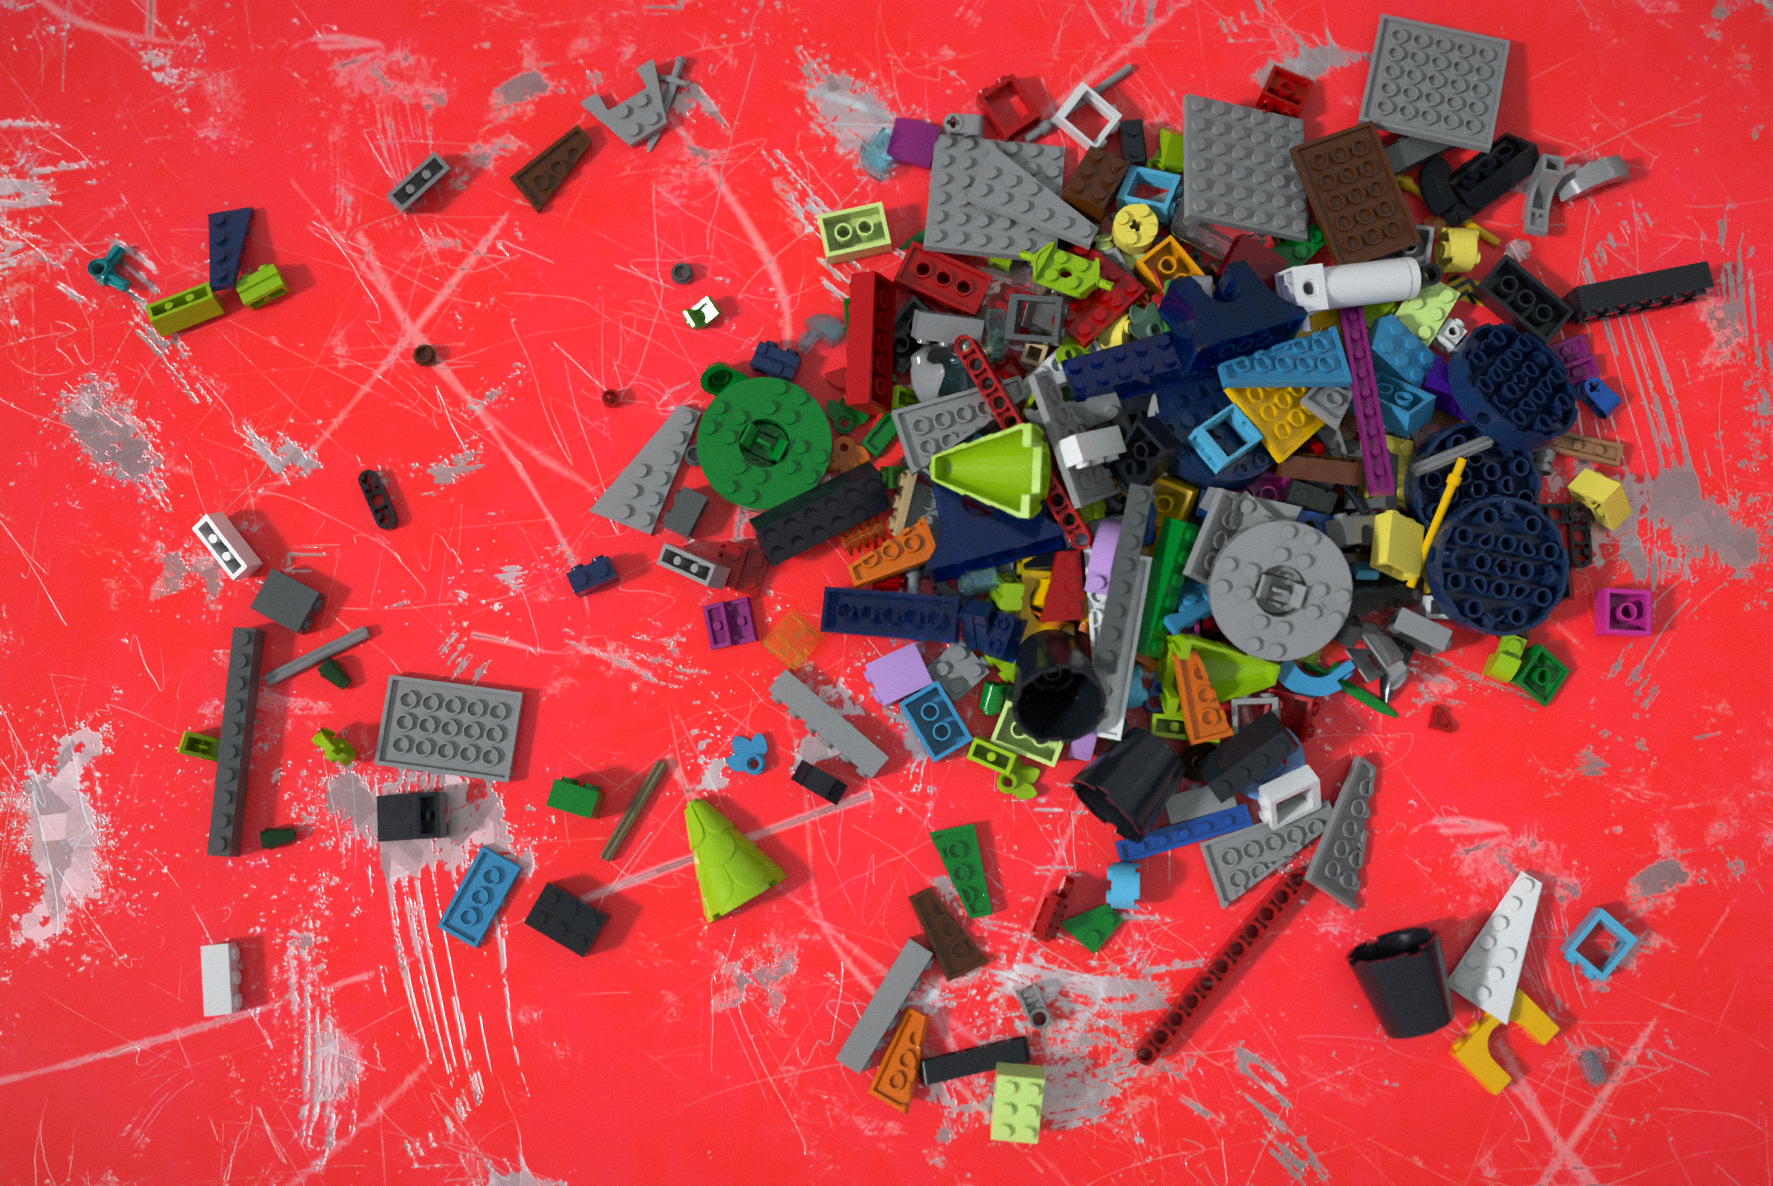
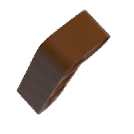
M1299 447L1283 462L1277 463L1275 461V476L1344 485H1362L1365 467L1363 459L1303 453V448Z

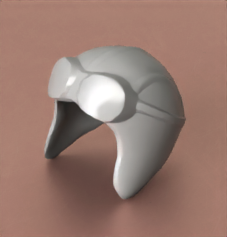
M938 344L928 345L919 349L911 356V385L921 403L969 390L976 386L952 347L939 346ZM980 359L977 360L974 364V369L976 371H978L982 367V361Z

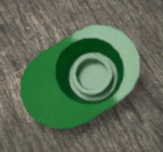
M715 362L707 365L706 370L701 375L700 384L704 391L718 396L729 386L749 378L743 373L734 370L731 365L725 362Z

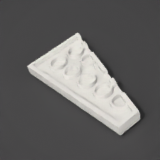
M1523 871L1520 872L1448 979L1451 990L1506 1026H1508L1535 912L1537 911L1543 887L1541 882Z

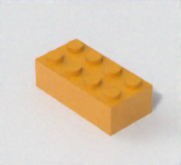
M1169 235L1136 261L1133 268L1134 272L1147 287L1151 288L1150 290L1154 294H1162L1151 271L1153 268L1156 269L1163 285L1166 280L1187 281L1188 275H1205L1172 235ZM1214 285L1212 288L1213 305L1205 319L1227 302ZM1191 317L1188 331L1189 337L1205 319L1195 320Z

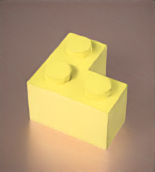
M1585 468L1567 486L1574 501L1590 508L1596 522L1613 531L1632 513L1629 499L1625 495L1622 483L1616 479L1611 480L1598 471L1594 472Z

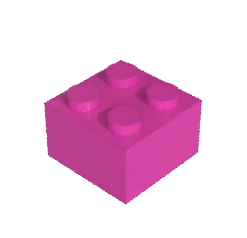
M1604 588L1595 591V636L1638 639L1651 636V590Z

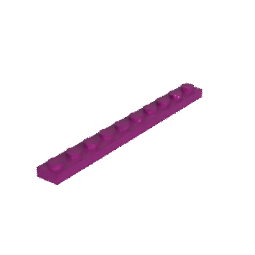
M1363 307L1339 308L1338 315L1345 356L1353 380L1351 391L1369 496H1393L1395 486Z

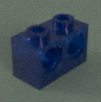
M996 610L982 654L1014 664L1028 620Z

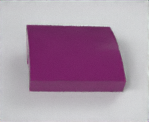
M896 117L885 159L904 166L908 163L928 170L940 127L917 120Z
M1584 333L1547 345L1568 372L1565 375L1569 383L1577 384L1589 378L1600 376L1595 356L1589 353Z
M750 597L702 606L711 650L759 641Z

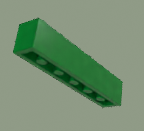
M1167 516L1164 518L1153 554L1136 653L1148 657L1161 658L1169 631L1163 623L1164 616L1174 614L1178 604V598L1185 575L1182 573L1197 540L1200 528L1198 525Z

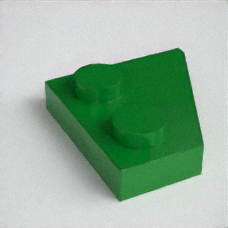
M1105 903L1077 916L1060 922V925L1094 954L1123 921V918Z

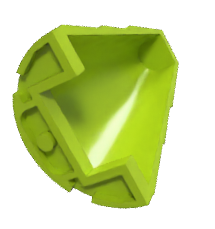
M1021 423L996 434H989L970 443H962L931 456V463L929 465L931 480L959 494L969 495L987 505L995 506L1019 518H1032L1042 509L1039 504L1042 499H1046L1049 490L1051 458L1048 442H1043L1041 436L1044 433L1039 426L1033 423Z
M1179 633L1175 636L1168 635L1161 658L1158 659L1157 679L1158 682H1162L1161 688L1163 690L1159 697L1167 718L1183 715L1172 654L1175 653L1180 660L1189 659L1192 649L1197 650L1219 703L1236 697L1241 698L1276 685L1281 667L1277 661L1252 656L1238 647L1236 648L1219 641L1214 642L1192 634Z
M696 798L686 804L687 809L684 810L689 848L693 852L696 880L699 883L703 913L708 924L788 878L782 867L759 849L756 843L739 831L730 819L705 799L699 801Z

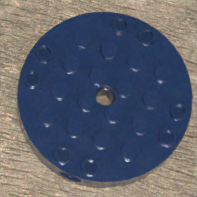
M1487 323L1473 330L1452 351L1448 361V379L1451 390L1464 416L1484 436L1514 450L1524 452L1540 451L1550 446L1571 429L1577 419L1578 409L1575 408V401L1578 400L1574 383H1569L1565 375L1568 372L1549 347L1529 332L1523 334L1516 331V326L1499 323L1498 325Z
M1218 358L1192 360L1173 370L1155 393L1159 408V414L1155 411V416L1184 446L1174 463L1168 468L1176 477H1182L1190 482L1189 485L1199 489L1207 490L1208 486L1235 491L1257 481L1274 463L1275 459L1260 441L1254 449L1218 474H1215L1187 441V438L1194 429L1233 403L1224 392L1226 388H1222L1217 369L1221 363L1229 360ZM1226 420L1207 432L1227 456H1230L1246 445Z
M1471 421L1449 425L1432 433L1419 445L1408 464L1404 480L1406 510L1409 518L1424 526V540L1448 484L1446 483L1449 473L1452 474L1457 461L1417 477L1411 472V465L1483 436ZM1494 441L1492 447L1465 457L1464 459L1467 462L1461 475L1462 481L1460 486L1455 489L1443 520L1452 511L1468 502L1493 497L1518 498L1540 508L1541 503H1538L1539 490H1542L1540 471L1536 469L1533 461L1535 457L1532 452L1514 450Z
M1493 497L1478 499L1458 507L1442 521L1427 554V581L1437 606L1453 623L1477 634L1510 636L1535 628L1549 617V613L1555 606H1558L1567 586L1569 557L1567 548H1564L1560 537L1562 535L1552 519H1549L1541 512L1540 508L1518 498Z

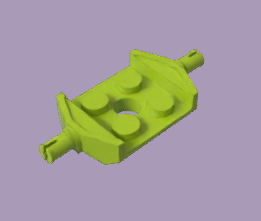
M1053 241L1041 248L1037 253H1031L1023 249L1019 252L1018 258L1031 262V266H1033V282L1081 300L1085 299L1094 289L1097 290L1098 287L1109 292L1114 287V282L1100 277L1099 258L1097 257L1094 262L1055 248V242ZM1063 272H1069L1071 273V276L1068 278H1064L1060 276V274Z

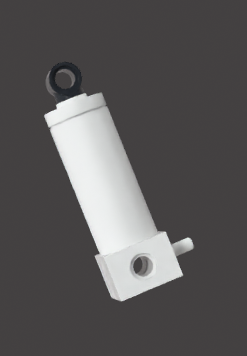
M1413 257L1323 267V263L1291 267L1274 274L1280 319L1300 318L1303 333L1311 331L1309 316L1331 309L1414 299L1418 296L1420 289L1436 285L1442 278V272L1438 265L1428 263L1419 267ZM1425 272L1428 275V280L1424 276Z

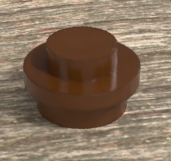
M424 344L415 349L413 357L418 365L427 367L434 363L436 352L431 346Z

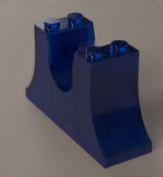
M1246 260L1231 262L1225 266L1221 278L1216 284L1212 298L1205 293L1201 284L1190 275L1171 280L1157 311L1174 335L1179 346L1181 361L1177 371L1182 378L1219 367L1223 362L1241 356L1247 357L1253 355L1256 351L1262 349L1265 351L1271 349L1274 345L1292 340L1297 335L1308 315L1303 306L1288 302L1270 290L1260 280Z
M941 484L932 488L939 518V534L936 547L930 558L926 561V564L935 583L1068 548L1061 525L1051 522L1040 512L1032 518H1019L998 508L988 516L976 517L968 513V508L961 494Z

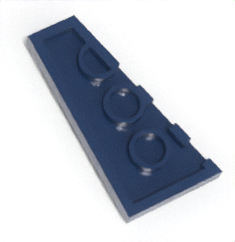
M252 207L208 214L210 288L213 292L236 287L241 267L240 258L245 252L246 246L244 243L246 235H249L251 228L249 225L250 220L254 217L255 213Z

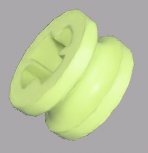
M1112 234L1095 236L1093 240L1096 243L1094 249L1107 250L1114 247L1113 242H1111Z

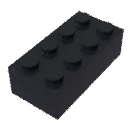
M1507 254L1494 265L1470 293L1503 322L1516 326V331L1523 334L1529 332L1545 345L1575 312L1573 308Z

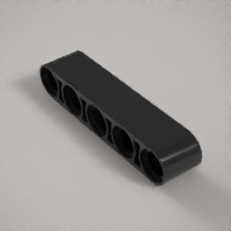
M1021 1036L921 1059L918 1068L921 1085L934 1084L996 1069L997 1062L1020 1064L1031 1061L1032 1057L1027 1036Z

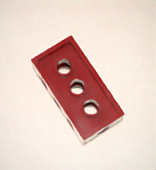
M912 241L894 278V283H896V289L912 296H917L921 300L950 313L975 317L992 285L993 276L940 252L923 251V245ZM926 271L928 274L920 275L918 272ZM944 279L948 281V283L940 284L938 281ZM961 288H965L968 290V292L961 293L958 290Z

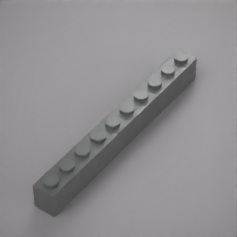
M233 627L207 855L239 857L265 635V631L256 628Z

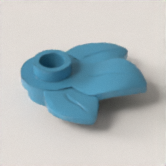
M757 733L751 741L743 737L734 736L732 740L734 755L729 756L725 760L727 765L736 772L746 771L750 775L762 773L766 767L764 756L768 749L765 738L760 733ZM752 760L759 762L757 768L751 767L750 763Z

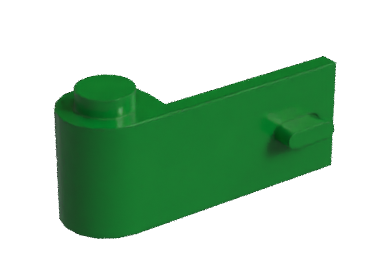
M986 680L979 708L983 710L982 713L989 716H995L996 713H1000L1007 696L1012 697L1013 685Z

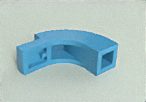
M1349 658L1331 672L1315 676L1302 671L1294 660H1288L1279 663L1281 672L1277 679L1295 693L1320 697L1342 689L1338 680L1341 678L1344 681L1354 674L1353 669L1356 666Z

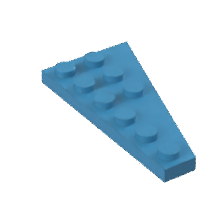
M1336 325L1322 332L1320 330L1313 332L1312 335L1304 338L1298 337L1274 345L1271 349L1265 351L1263 349L1256 351L1253 355L1247 357L1241 356L1223 362L1217 368L1222 388L1349 387L1353 382Z

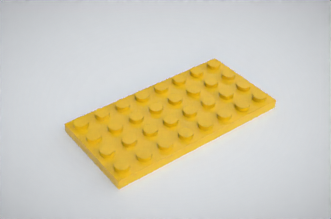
M1338 309L1315 313L1310 316V332L1303 333L1300 325L1280 342L1283 343L1298 337L1304 338L1312 335L1313 332L1319 330L1322 332L1336 325L1344 350ZM1312 387L1224 389L1230 400L1237 405L1254 427L1260 431V434L1263 436L1261 442L1277 463L1283 462L1326 424L1299 404Z

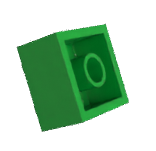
M562 776L561 780L554 779L546 806L588 819H598L606 794L600 792L601 787L589 783H584L583 786L578 785L579 780Z

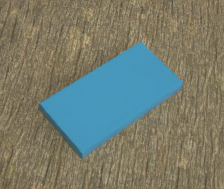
M482 845L437 927L477 949L521 873L523 866Z

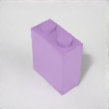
M915 642L865 664L866 670L863 671L868 684L873 683L876 689L872 693L877 704L882 703L883 707L917 693L933 683Z

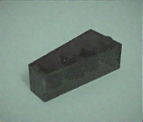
M1383 572L1379 574L1378 580L1355 579L1354 575H1351L1352 601L1345 621L1351 620V616L1358 615L1360 618L1366 617L1370 611L1383 613L1387 612L1388 607L1399 609L1401 607L1421 604L1424 577L1420 574L1415 589L1406 586L1408 580L1400 581Z

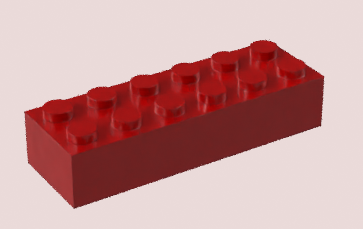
M876 271L852 273L849 284L850 304L848 305L849 325L847 327L848 347L846 349L845 405L866 415L891 413L896 283Z

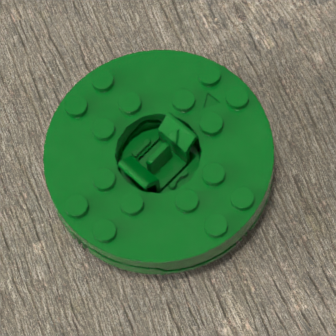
M756 377L742 380L729 386L709 404L699 424L697 454L705 478L720 497L746 511L763 513L820 485L831 461L832 437L829 422L818 402L803 388L783 379Z

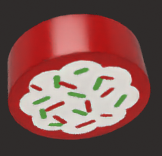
M1063 876L1057 889L1058 897L1068 898L1074 885L1073 877Z

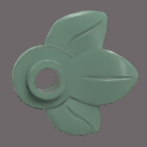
M1150 302L1145 311L1132 305L1129 310V316L1133 322L1129 327L1131 333L1140 340L1146 339L1149 343L1159 342L1164 335V329L1160 324L1161 315L1156 305Z

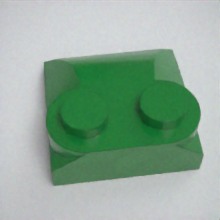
M1535 644L1525 649L1520 658L1522 662L1510 683L1512 686L1520 688L1538 704L1546 708L1570 670L1542 645Z

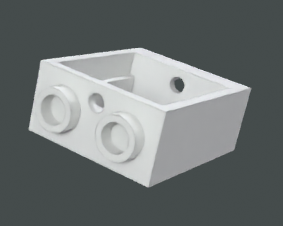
M1082 81L1051 121L1087 151L1090 146L1101 150L1107 142L1105 137L1108 133L1113 134L1120 126L1118 120L1122 117V114ZM1081 97L1109 120L1093 142L1065 119Z
M1308 764L1259 786L1260 797H1258V802L1261 806L1259 815L1263 823H1268L1273 831L1322 808L1320 779ZM1301 792L1300 795H1298V796H1296V797H1294V798H1291V799H1289V800H1287V801H1285V802H1283V803H1281V804H1279V805H1276L1277 803H1279V802H1281V801H1283V800H1286V799H1288V798H1290V797H1292V796H1294V795H1296V794H1298V793Z

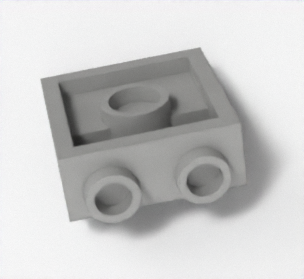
M960 638L927 667L929 674L936 681H939L944 691L955 703L990 673L987 669L990 667L988 662L982 656L977 658L973 653L974 650L967 649L965 641H962Z

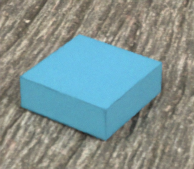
M1351 563L1350 565L1355 579L1378 580L1379 570L1371 567L1370 563Z

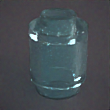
M1592 1049L1581 1052L1577 1061L1585 1081L1589 1082L1591 1087L1606 1084L1609 1074L1601 1054L1594 1052Z

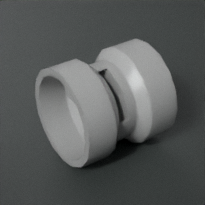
M1546 448L1534 451L1532 453L1535 457L1533 461L1536 469L1540 471V475H1552L1553 466L1551 464L1555 460L1556 452Z

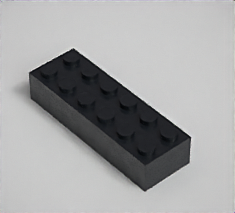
M1708 261L1577 286L1562 298L1565 303L1575 310L1566 323L1567 325L1575 323L1576 326L1589 323V320L1597 319L1598 322L1605 321L1613 315L1626 317L1633 314V311L1640 310V313H1646L1654 310V307L1661 306L1662 309L1675 306V303L1683 302V305L1696 302L1697 298L1707 295L1706 292L1713 288L1714 284Z
M867 461L749 519V522L764 557L771 567H774L892 508L879 471L870 461Z

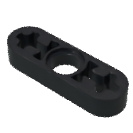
M364 470L359 475L358 482L376 524L385 531L394 530L398 525L399 519L381 477L373 470ZM368 476L375 478L372 480V483L376 490H372V487L365 483L368 481ZM378 494L383 495V504L375 506L373 498ZM384 510L387 516L392 517L389 520V525L382 523L385 517L383 513H377V511Z

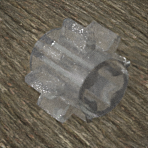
M1517 238L1505 245L1506 251L1502 255L1507 254L1520 264L1530 258L1529 252L1533 248L1528 240L1522 241L1520 238Z

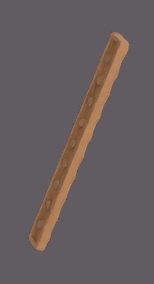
M1434 408L1432 419L1426 424L1446 427L1466 421ZM1566 432L1546 449L1554 450L1559 455L1617 468L1620 466L1624 445Z

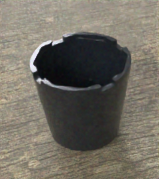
M1057 629L1042 630L1030 635L1019 646L1015 658L1012 713L1017 726L1030 738L1043 743H1048V741H1062V744L1081 739L1092 732L1104 717L1107 698L1105 689L1081 643L1072 634Z
M1133 727L1121 737V741L1117 740L1070 780V783L1074 785L1072 790L1078 799L1102 823H1111L1117 828L1116 833L1131 842L1141 843L1186 773V768L1175 752L1160 737L1153 735L1143 728Z
M1411 927L1391 931L1376 936V942L1369 945L1366 942H1362L1348 952L1346 956L1347 962L1387 1037L1393 1039L1415 1038L1434 1033L1453 1021L1455 1017L1441 939L1437 929L1429 931L1428 927Z

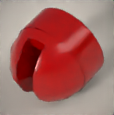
M607 389L603 392L602 403L605 407L614 408L619 404L620 395L616 390ZM608 395H610V398L613 402L612 404H610L607 398Z

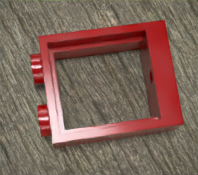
M1013 73L1007 77L1005 75L1000 77L993 86L983 88L976 96L977 108L999 139L1004 142L1015 140L1041 122V112ZM1011 86L1029 113L1005 128L987 101Z

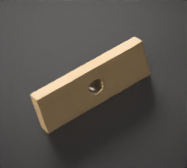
M903 469V473H900L898 476L897 485L899 489L897 495L895 494L892 500V508H894L892 517L890 516L887 520L886 528L888 529V534L893 536L899 535L904 530L917 478V473L911 477L909 469Z

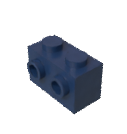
M600 555L591 560L592 563L583 566V564H579L570 569L571 572L566 575L576 596L580 598L620 580L610 557Z

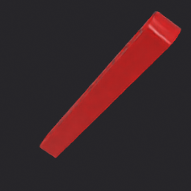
M968 335L958 336L954 341V349L1002 430L1010 428L1008 422L1012 417L1016 418V425L1026 424V420L979 342ZM966 341H970V349L964 352L963 344ZM980 359L982 361V367L978 371H976L974 369V364L977 360ZM992 378L994 385L990 390H987L986 382ZM1003 397L1005 405L1002 409H998L997 402ZM1051 464L1052 483L1044 500L1071 545L1077 550H1089L1093 547L1094 533L1078 508L1074 509L1068 490ZM1061 494L1064 502L1058 507L1055 504V498ZM1069 514H1073L1076 518L1073 526H1069L1066 522ZM1084 533L1088 540L1084 546H1081L1078 538Z
M1289 869L1284 873L1139 1040L1133 1049L1134 1057L1139 1063L1148 1066L1158 1059L1308 885V882L1304 880L1305 871ZM1294 873H1298L1301 877V882L1296 886L1291 881ZM1280 890H1283L1286 894V899L1282 903H1279L1276 899V894ZM1266 907L1271 911V916L1268 920H1264L1261 916L1262 910ZM1249 925H1254L1256 934L1249 938L1246 934V929ZM1238 942L1241 945V951L1234 955L1231 952V946L1233 943ZM1219 960L1226 962V968L1222 972L1216 970V963ZM1209 977L1211 985L1208 989L1204 990L1200 985L1201 980ZM1189 995L1196 997V1003L1192 1007H1187L1185 999ZM1175 1012H1179L1181 1015L1180 1022L1172 1024L1170 1016ZM1158 1030H1164L1166 1033L1165 1039L1161 1042L1155 1040V1033ZM1149 1048L1151 1051L1150 1056L1147 1059H1141L1139 1056L1141 1049Z

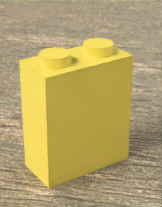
M1387 510L1385 513L1375 515L1370 566L1400 581L1420 577L1424 526L1415 522L1412 518L1399 514L1396 510Z

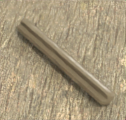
M656 760L600 853V857L605 861L610 862L665 772L667 768L666 763Z

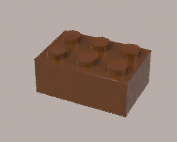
M1090 146L1065 187L1062 200L1089 221L1101 225L1120 191L1131 162Z

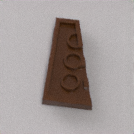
M577 124L513 174L510 180L536 212L539 213L591 146L592 141Z
M930 887L908 897L946 982L989 962L977 949L974 942L965 934L958 922L950 915Z

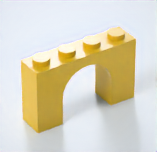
M1022 556L1021 562L1017 561L1016 575H1020V582L1025 586L1024 596L1021 597L1023 599L1022 610L1014 611V620H1018V629H1014L1013 642L1017 643V648L1027 637L1036 632L1057 629L1044 623H1039V620L1031 612L1030 597L1036 588L1038 579H1048L1051 573L1024 570V563L1036 556ZM1063 626L1062 631H1066L1074 636V626Z
M1516 988L1509 1021L1518 1024L1536 1043L1545 1045L1560 1028L1520 988ZM1483 1011L1484 1015L1468 1026V1032L1463 1037H1458L1453 1041L1449 1053L1489 1093L1496 1096L1512 1078L1492 1059L1488 1050L1489 1035L1502 1022Z

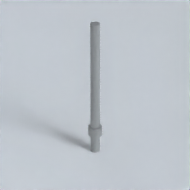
M1128 63L1092 88V90L1099 95L1132 72V66ZM1081 97L1067 116L1087 102ZM1053 116L1048 120L1044 119L1038 123L1034 130L1024 136L1027 143L1032 142L1040 135H1046L1052 130L1051 128L1056 125L1051 121Z

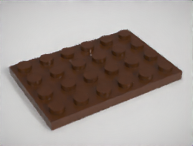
M1373 120L1291 147L1289 150L1335 265L1374 261L1417 246L1422 242Z

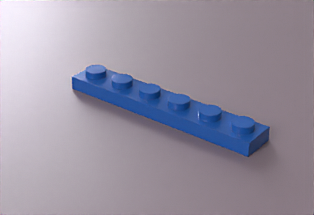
M1244 803L1233 808L1150 831L1141 843H1134L1123 839L1114 842L1120 862L1128 863L1252 826L1253 823L1247 804Z

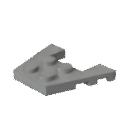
M653 59L636 68L646 88L612 109L607 110L597 92L580 102L584 109L589 111L631 148L668 126L657 68Z

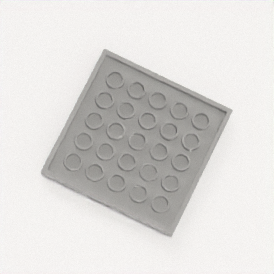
M1381 13L1357 125L1373 120L1378 130L1489 153L1492 146L1510 40Z
M1186 93L1182 98L1184 218L1298 242L1307 240L1306 192L1289 152L1291 147L1304 143L1303 120L1271 112L1264 113L1262 110Z
M938 134L937 142L934 143L923 251L1026 261L1018 258L1021 249L1037 253V251L1051 241L1055 242V248H1057V237L967 202L966 199L992 146H995L1061 198L1065 147Z

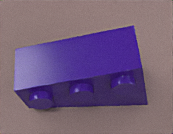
M1438 354L1421 390L1436 396L1435 409L1470 422L1464 416L1451 390L1448 379V364Z

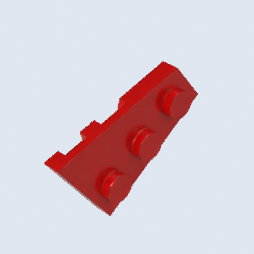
M1080 550L1055 552L1048 591L1045 594L1043 612L1040 615L1039 623L1085 620Z

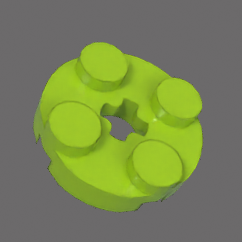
M322 727L311 739L312 742L325 751L324 756L330 762L335 763L339 761L342 765L348 767L356 758L355 750L345 739L341 738L339 740L333 737L336 734L334 731Z

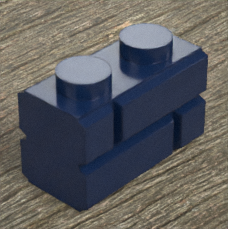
M769 340L766 343L760 341L750 362L751 369L769 377L793 383L802 364L799 353L789 348L786 351L779 349L778 344Z
M968 600L964 608H961L959 612V621L963 622L961 637L965 639L967 649H979V651L990 652L998 640L993 603H980L977 600Z

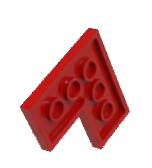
M1073 245L1066 252L1093 262L1096 257L1099 258L1100 277L1114 282L1111 292L1098 287L1097 290L1094 289L1085 299L1074 298L1068 303L1070 304V314L1065 319L1067 336L1086 349L1127 312L1132 305L1137 303L1147 293V288L1094 248L1090 247L1087 250ZM1063 272L1060 276L1068 278L1071 276V273ZM1055 316L1052 318V324H1053V325H1054Z

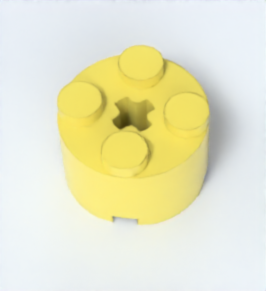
M1130 204L1123 207L1116 214L1111 229L1113 237L1111 240L1114 246L1132 256L1146 252L1153 244L1158 232L1156 215L1146 204Z
M1472 228L1440 229L1437 237H1440L1439 244L1434 245L1435 264L1441 268L1442 273L1470 272L1474 264H1479L1480 252L1477 251L1478 230Z
M1125 312L1098 337V345L1101 350L1105 351L1104 355L1132 358L1140 351L1142 339L1136 338L1129 329L1133 324L1129 312Z

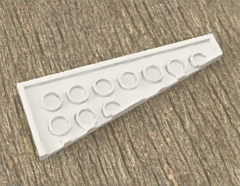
M1092 548L1084 550L1086 579ZM1140 557L1117 672L1094 668L1105 689L1107 698L1104 717L1097 726L1098 737L1121 741L1152 557ZM1087 591L1093 666L1107 596Z

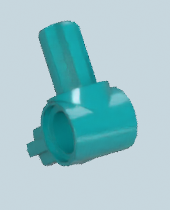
M114 245L104 259L99 258L89 262L87 271L100 286L111 285L121 292L130 289V281L119 276L115 268L116 264L126 253L121 246Z

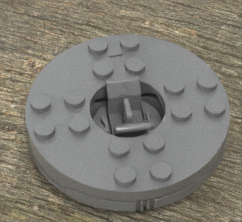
M1287 519L1260 521L1234 534L1217 553L1213 561L1214 566L1211 567V575L1208 577L1207 595L1209 607L1220 630L1235 646L1244 652L1266 660H1294L1321 649L1341 629L1347 618L1352 601L1351 573L1340 549L1332 540L1315 528Z

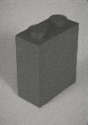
M272 568L250 608L292 631L304 635L313 626V618L323 608L326 596Z

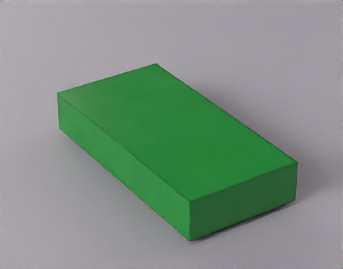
M891 413L884 414L860 443L861 446L865 447L876 458L882 454L897 435Z

